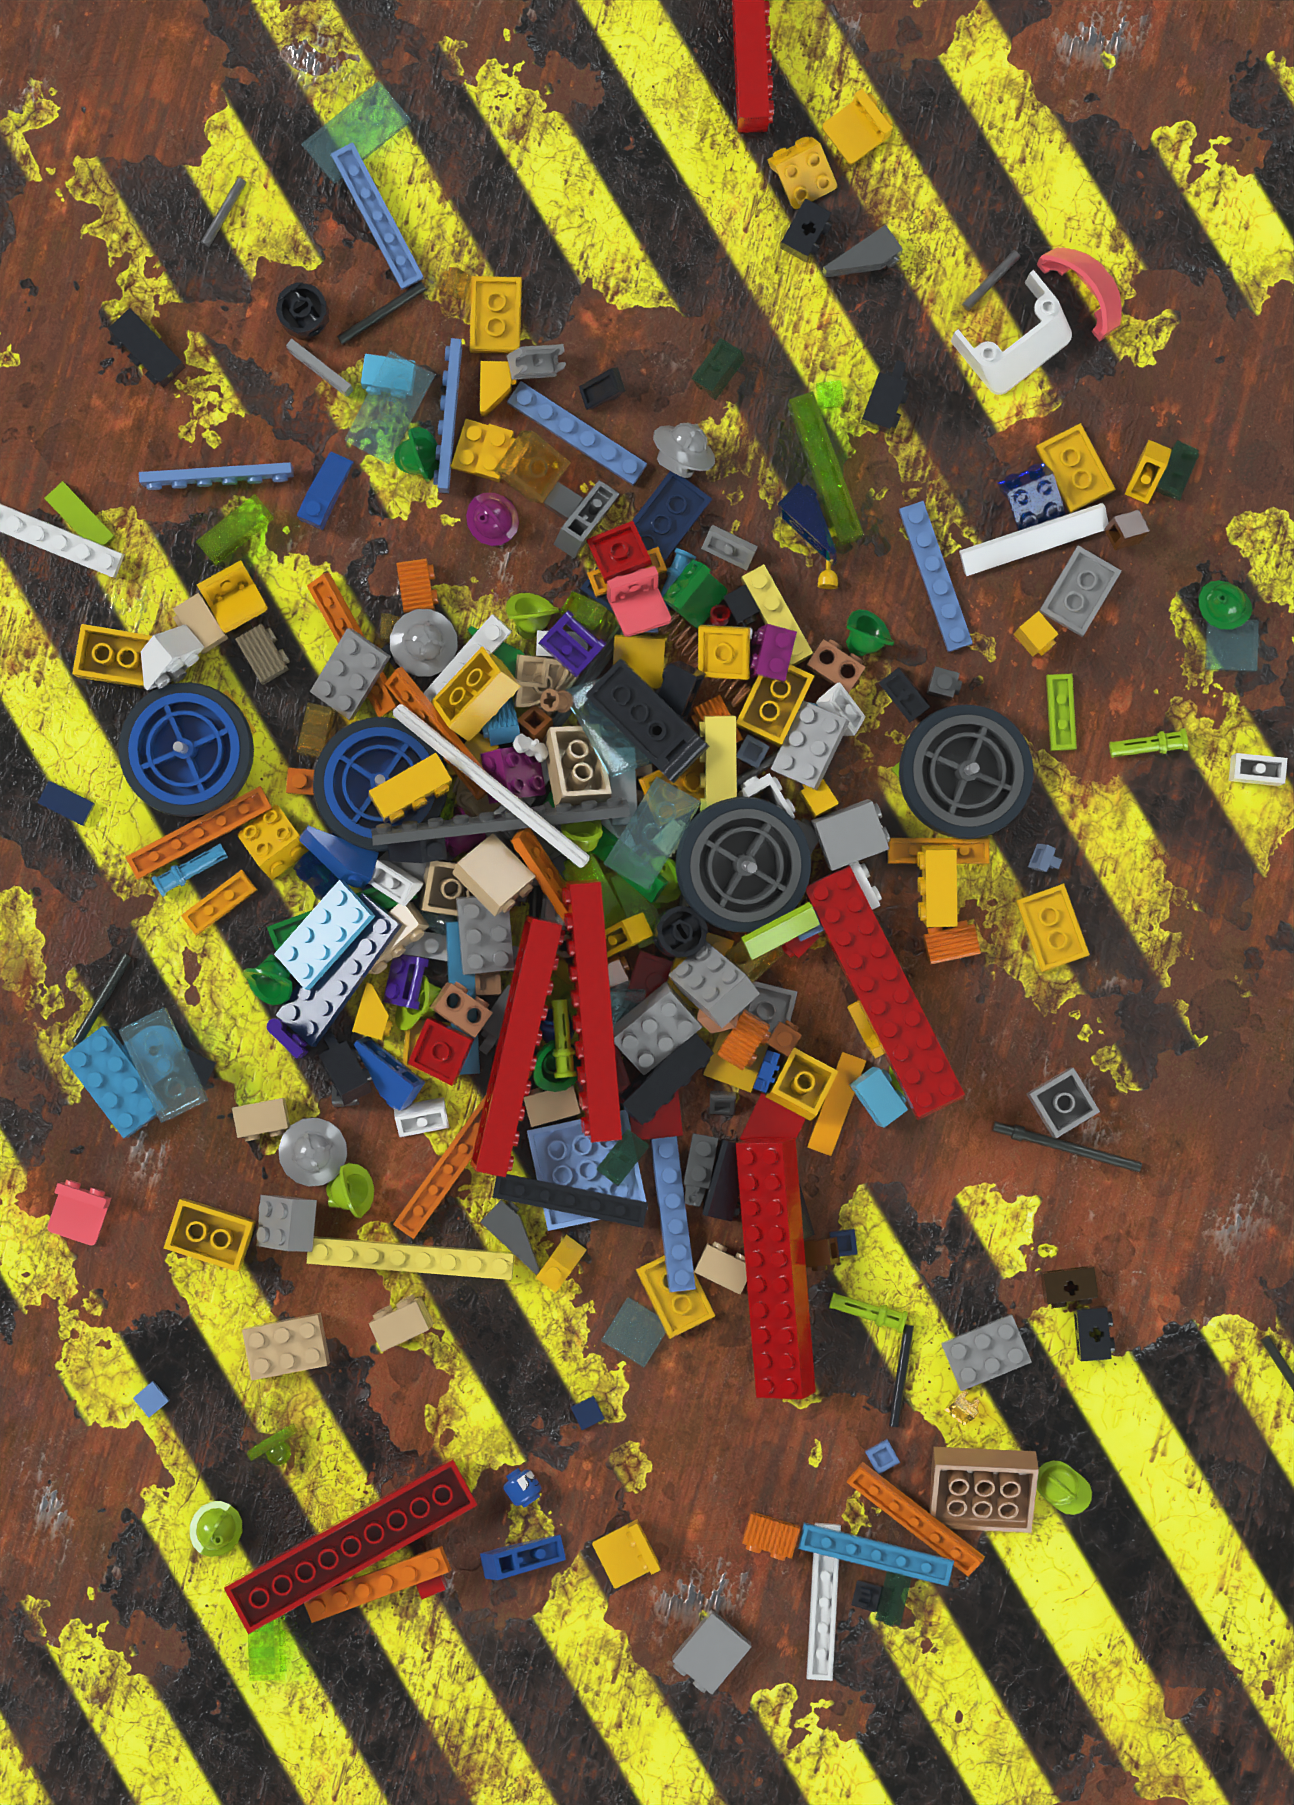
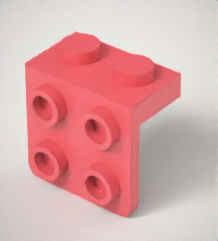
M655 566L641 568L634 573L624 576L619 575L607 581V599L624 636L630 637L671 623V615L658 589V572Z
M66 1179V1182L58 1183L54 1193L58 1194L47 1229L51 1233L87 1245H94L98 1240L111 1198L104 1196L105 1191L92 1187L89 1191L80 1188V1183Z

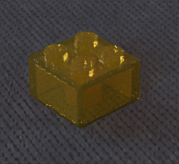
M522 430L494 472L530 502L543 503L571 462L534 431Z

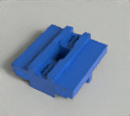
M767 1050L758 1072L754 1089L766 1093L770 1082L774 1083L775 1079L772 1076L774 1070L778 1071L780 1068L776 1066L780 1054Z

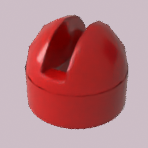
M724 605L712 607L710 611L711 623L714 626L727 625L730 620L729 608ZM717 614H722V619L717 618Z

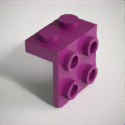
M771 624L758 628L757 632L754 631L750 641V646H753L750 656V678L763 676L784 682L797 631Z
M514 747L500 748L480 754L483 769L518 798L545 795L546 788L541 762L535 756H527L524 752L518 753ZM487 793L489 804L500 803Z

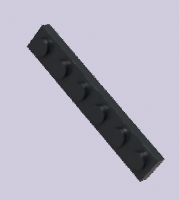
M506 1174V1178L496 1176L492 1198L641 1228L644 1226L648 1202L510 1174Z

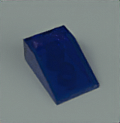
M798 482L778 503L779 516L834 566L837 563V551L816 498L817 493L809 485L803 486Z

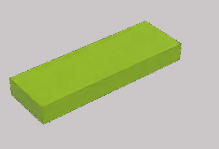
M63 481L44 498L79 536L103 546H107L115 538L109 529Z
M1046 675L1050 751L1076 750L1073 675Z
M808 902L741 938L750 958L753 960L820 925L812 905Z

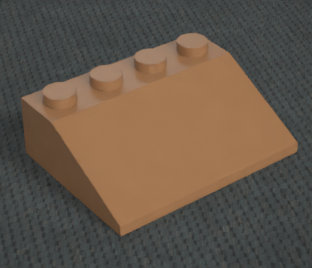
M933 1447L929 1513L949 1529L1031 1533L1039 1471L1036 1451Z

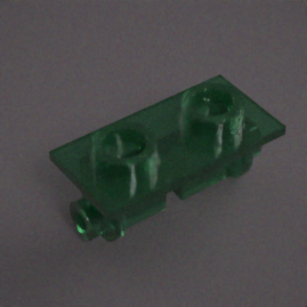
M889 1571L886 1572L884 1588L875 1620L883 1621L885 1625L894 1626V1624L901 1625L912 1577Z

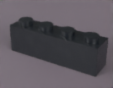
M695 1033L647 1074L643 1075L641 1073L619 1095V1105L639 1124L643 1125L650 1122L656 1116V1111L662 1105L668 1104L674 1098V1093L680 1087L686 1086L692 1080V1075L710 1062V1057L714 1052Z

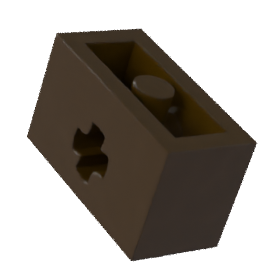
M1091 1265L1040 1272L1044 1302L1051 1304L1052 1308L1066 1307L1067 1302L1077 1301V1305L1090 1304L1093 1298H1099L1095 1268ZM1068 1281L1075 1285V1289H1072L1071 1294L1064 1290V1286H1068Z

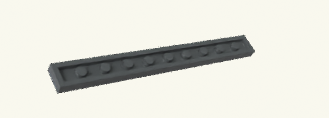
M620 797L609 798L607 802L599 803L595 800H586L581 802V805L571 806L570 803L557 804L556 808L546 809L545 806L531 808L551 825L630 816L627 800H622ZM506 810L503 814L483 812L477 817L457 815L450 820L431 818L428 819V822L417 823V821L411 820L405 821L402 825L398 826L384 823L377 825L376 828H371L374 846L530 827L511 811Z

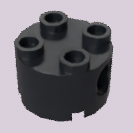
M296 282L287 286L279 294L276 313L283 328L290 335L299 340H304L319 335L325 329L329 322V308L322 292L315 286Z
M676 906L663 911L651 927L655 946L662 954L670 958H684L696 954L704 946L706 934L708 933L705 919L698 915L693 908L687 906Z

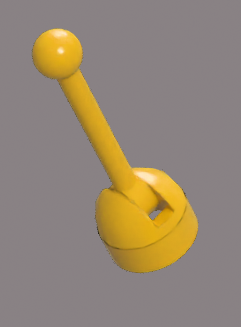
M832 528L825 530V536L827 537L826 570L822 571L818 577V587L821 589L838 588L837 574L831 570L832 537L835 534Z

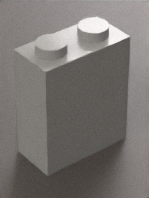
M867 799L811 820L827 867L833 871L889 849L887 842H890V836L886 827H881L879 818H882V814L877 803L873 804V801Z
M711 1609L672 1656V1661L675 1663L673 1667L681 1675L685 1676L688 1674L694 1679V1686L701 1692L705 1693L707 1690L710 1694H713L752 1647L751 1642Z

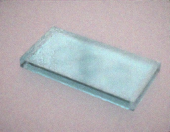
M378 81L302 143V147L332 183L335 184L342 176L331 157V153L353 142L362 160H365L409 124L411 119Z
M390 350L344 440L390 464L396 448L401 443L436 374Z
M600 679L566 689L573 696L571 709L610 777L652 764L585 696Z
M656 777L604 862V865L649 890L701 802Z
M162 1008L119 1029L120 1035L161 1123L208 1101L207 1095L166 1008Z

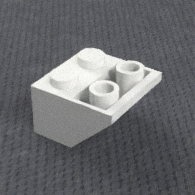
M186 624L153 635L142 649L143 681L146 690L155 687L160 689L172 681L175 683L179 682L186 676V669L198 661V654L204 646Z

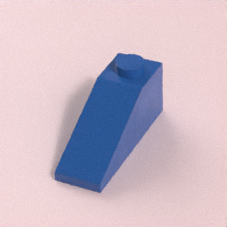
M330 451L307 491L297 513L300 521L320 530L324 529L354 463L352 460Z
M309 825L300 835L299 841L339 880L347 882L351 887L364 889L372 879L378 852L357 847L342 838Z
M369 1036L357 1040L354 1046L369 1071L380 1096L386 1100L390 1107L399 1111L411 1106L425 1081Z
M559 1534L480 1553L485 1579L501 1580L566 1560L561 1535Z

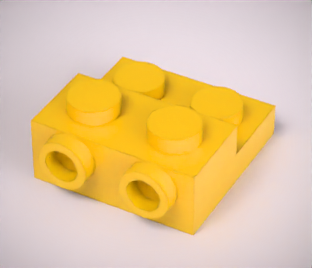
M465 419L451 468L500 483L501 476L506 477L510 463L506 462L509 452H514L517 439L514 438V431L492 424L486 425Z

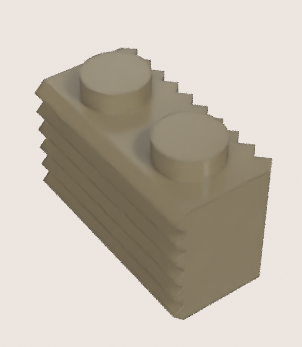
M260 624L235 639L262 685L289 670L286 664L290 661L283 649L277 650L273 643L277 641V638L270 627L265 629Z

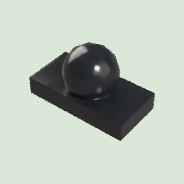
M618 367L611 368L579 386L586 410H592L607 401L615 400L625 392Z

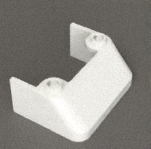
M1034 270L1029 273L1025 284L1037 298L1034 311L1041 321L1037 326L1003 352L995 343L989 341L973 348L959 329L954 332L950 341L986 387L996 395H1002L1011 390L1063 349L1072 337L1071 328L1059 301Z

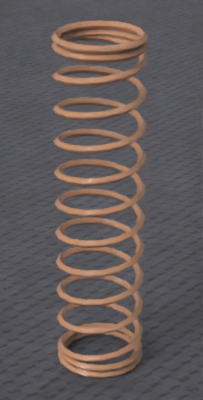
M675 612L671 615V623L659 627L658 632L663 635L672 630L667 641L670 642L679 637L675 643V649L687 643L681 653L682 656H686L695 650L689 658V663H693L698 660V657L692 660L698 651V644L688 652H684L698 633H695L677 646L691 626H687L683 631L670 639L674 631L684 620V618H681L671 626L679 617V614ZM712 678V679L710 680V685H713V684L719 682V681H720L721 679H723V678H718V679H717L716 681H714V682H713V680H714L715 678ZM724 678L719 684L717 692H721L730 686L724 695V699H728L739 692L731 702L732 707H735L751 692L752 688L750 686L747 687L748 683H745L727 696L739 679H734L721 688L726 681V678Z

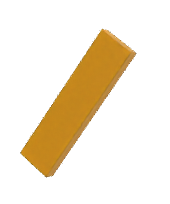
M890 838V842H887L889 847L887 850V864H917V852H922V845H953L957 850V864H989V838Z
M845 1052L841 1053L835 1069L838 1071L837 1076L823 1102L807 1145L808 1148L832 1156L854 1096V1091L849 1084L861 1076L866 1060Z

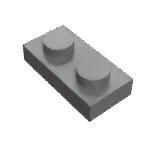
M712 525L701 549L747 571L758 546Z

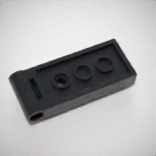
M621 658L585 694L673 783L710 747ZM657 727L662 728V733L659 736L655 734Z

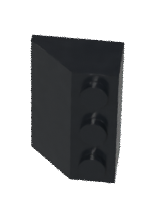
M722 1139L710 1186L704 1201L702 1215L732 1222L733 1217L738 1218L741 1203L737 1202L740 1191L736 1142Z

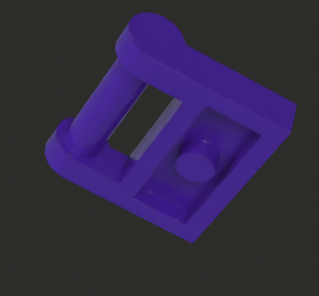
M568 610L538 644L577 677L606 646V643L602 639L598 640L573 617L574 614ZM565 625L569 626L592 649L588 652L562 628Z
M404 954L397 958H392L383 1002L418 1010L420 1005L418 997L425 967H428L429 959Z
M271 1019L268 1021L266 1027L269 1033L296 1059H302L309 1052L305 1048L307 1042L298 1034L292 1035L287 1030L288 1026L281 1019Z

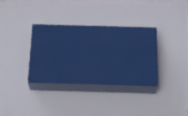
M48 781L37 802L82 826L85 825L95 806V803L51 781Z

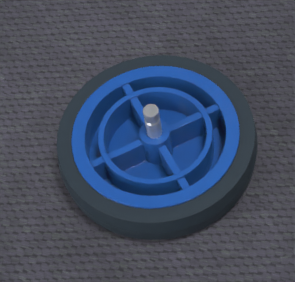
M174 683L147 694L128 714L119 739L120 765L131 789L152 808L162 813L179 817L204 815L215 811L231 801L246 783L254 758L252 732L242 711L222 692L198 683Z
M373 717L351 723L329 740L316 762L313 776V793L317 809L329 829L339 838L366 850L388 851L387 844L373 846L371 828L384 824V821L369 797V790L434 753H437L446 768L442 755L398 719ZM448 793L439 798H436L435 795L427 799L425 806L416 811L413 808L405 811V817L391 825L398 826L402 825L405 821L411 820L417 821V823L428 822V819L439 818L445 807Z

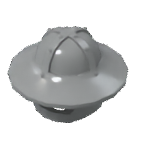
M680 423L676 427L670 425L660 426L654 431L653 440L660 450L657 460L666 469L681 477L688 478L693 475L695 470L706 471L714 466L715 456L707 445V437L704 431L699 428L698 424Z
M416 609L404 614L394 624L390 635V651L395 662L400 667H403L407 673L418 677L433 676L442 672L454 659L457 651V634L452 623L443 614L431 609Z
M320 1118L302 1119L292 1124L283 1134L278 1148L280 1164L285 1173L296 1183L306 1186L324 1185L335 1179L340 1172V1166L345 1165L347 1158L346 1141L341 1131L330 1121Z

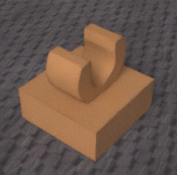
M500 971L475 974L476 996H501Z

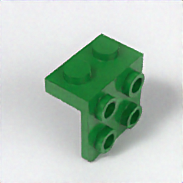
M692 559L662 598L664 602L693 627L698 628L708 619L712 607L719 605L723 600V596L727 595L728 590L709 573L711 570L705 564Z

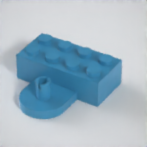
M157 1025L145 1028L124 1045L121 1044L109 1026H102L62 1056V1058L123 1138H129L169 1107L154 1086L174 1072V1058L179 1051L182 1052L184 1045L180 1036L173 1029L166 1026Z

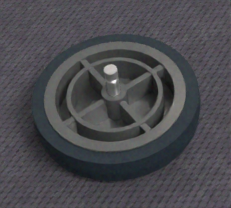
M955 705L932 713L912 731L900 757L899 782L907 805L924 825L945 836L974 839L985 837L1001 830L1022 810L1032 788L1033 760L1029 746L1019 729L1002 714L977 705Z
M755 797L729 798L716 802L702 810L685 829L676 853L677 881L689 906L709 924L732 932H753L793 911L801 901L810 878V850L799 825L779 806Z

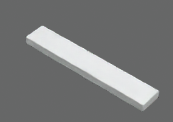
M1101 503L960 550L964 573L966 576L1104 531V528L1109 524L1106 508Z
M815 1523L817 1526L841 1531L840 1524ZM813 1553L806 1678L833 1681L839 1559Z

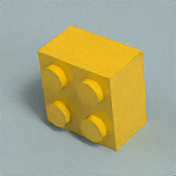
M794 1048L789 1057H785L766 1098L811 1121L817 1116L838 1071Z

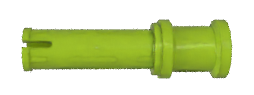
M1181 728L1178 732L1164 733V731H1160L1157 733V736L1109 742L1111 758L1155 751H1159L1162 754L1177 749L1188 751L1187 732L1185 728Z
M568 999L551 1000L556 1049H553L552 1052L556 1062L554 1078L577 1076V1072L574 1071L573 1061L575 1050L571 1047Z
M834 1292L829 1305L830 1309H836L875 1321L878 1327L883 1325L897 1329L898 1333L901 1334L908 1315L907 1311H895L889 1309L884 1304L878 1307L838 1295Z

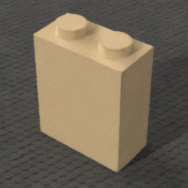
M494 833L457 862L452 873L494 916H497L501 911L504 913L508 912L515 905L516 902L514 900L519 896L522 898L527 896L533 889L532 883L536 877Z

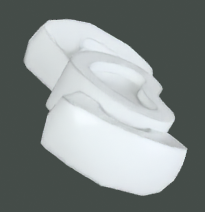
M524 734L516 736L513 742V746L518 753L524 752L527 756H535L539 762H543L549 754L544 743H539L538 739L532 740Z

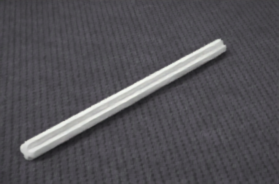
M399 704L393 710V716L578 867L582 868L588 863L589 855L406 706Z

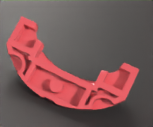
M1059 247L1043 254L1039 258L1037 266L1044 274L1054 270L1063 276L1072 269L1098 300L1100 309L1094 313L1097 323L1092 333L1099 342L1120 326L1122 316L1120 293L1113 277L1100 262L1081 251Z

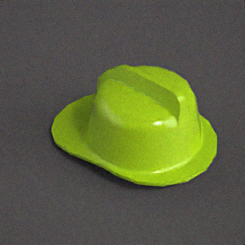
M601 820L561 824L562 834L584 852L593 851L603 834Z
M423 975L418 1002H420L419 1009L397 1006L395 1022L400 1030L406 1031L412 1028L419 1018L431 1017L436 1013L429 1007L442 989L429 983L425 975Z
M1050 1461L1044 1463L1039 1468L1037 1491L1055 1508L1065 1514L1075 1515L1083 1512L1089 1506L1092 1500L1090 1484L1069 1465L1061 1461Z

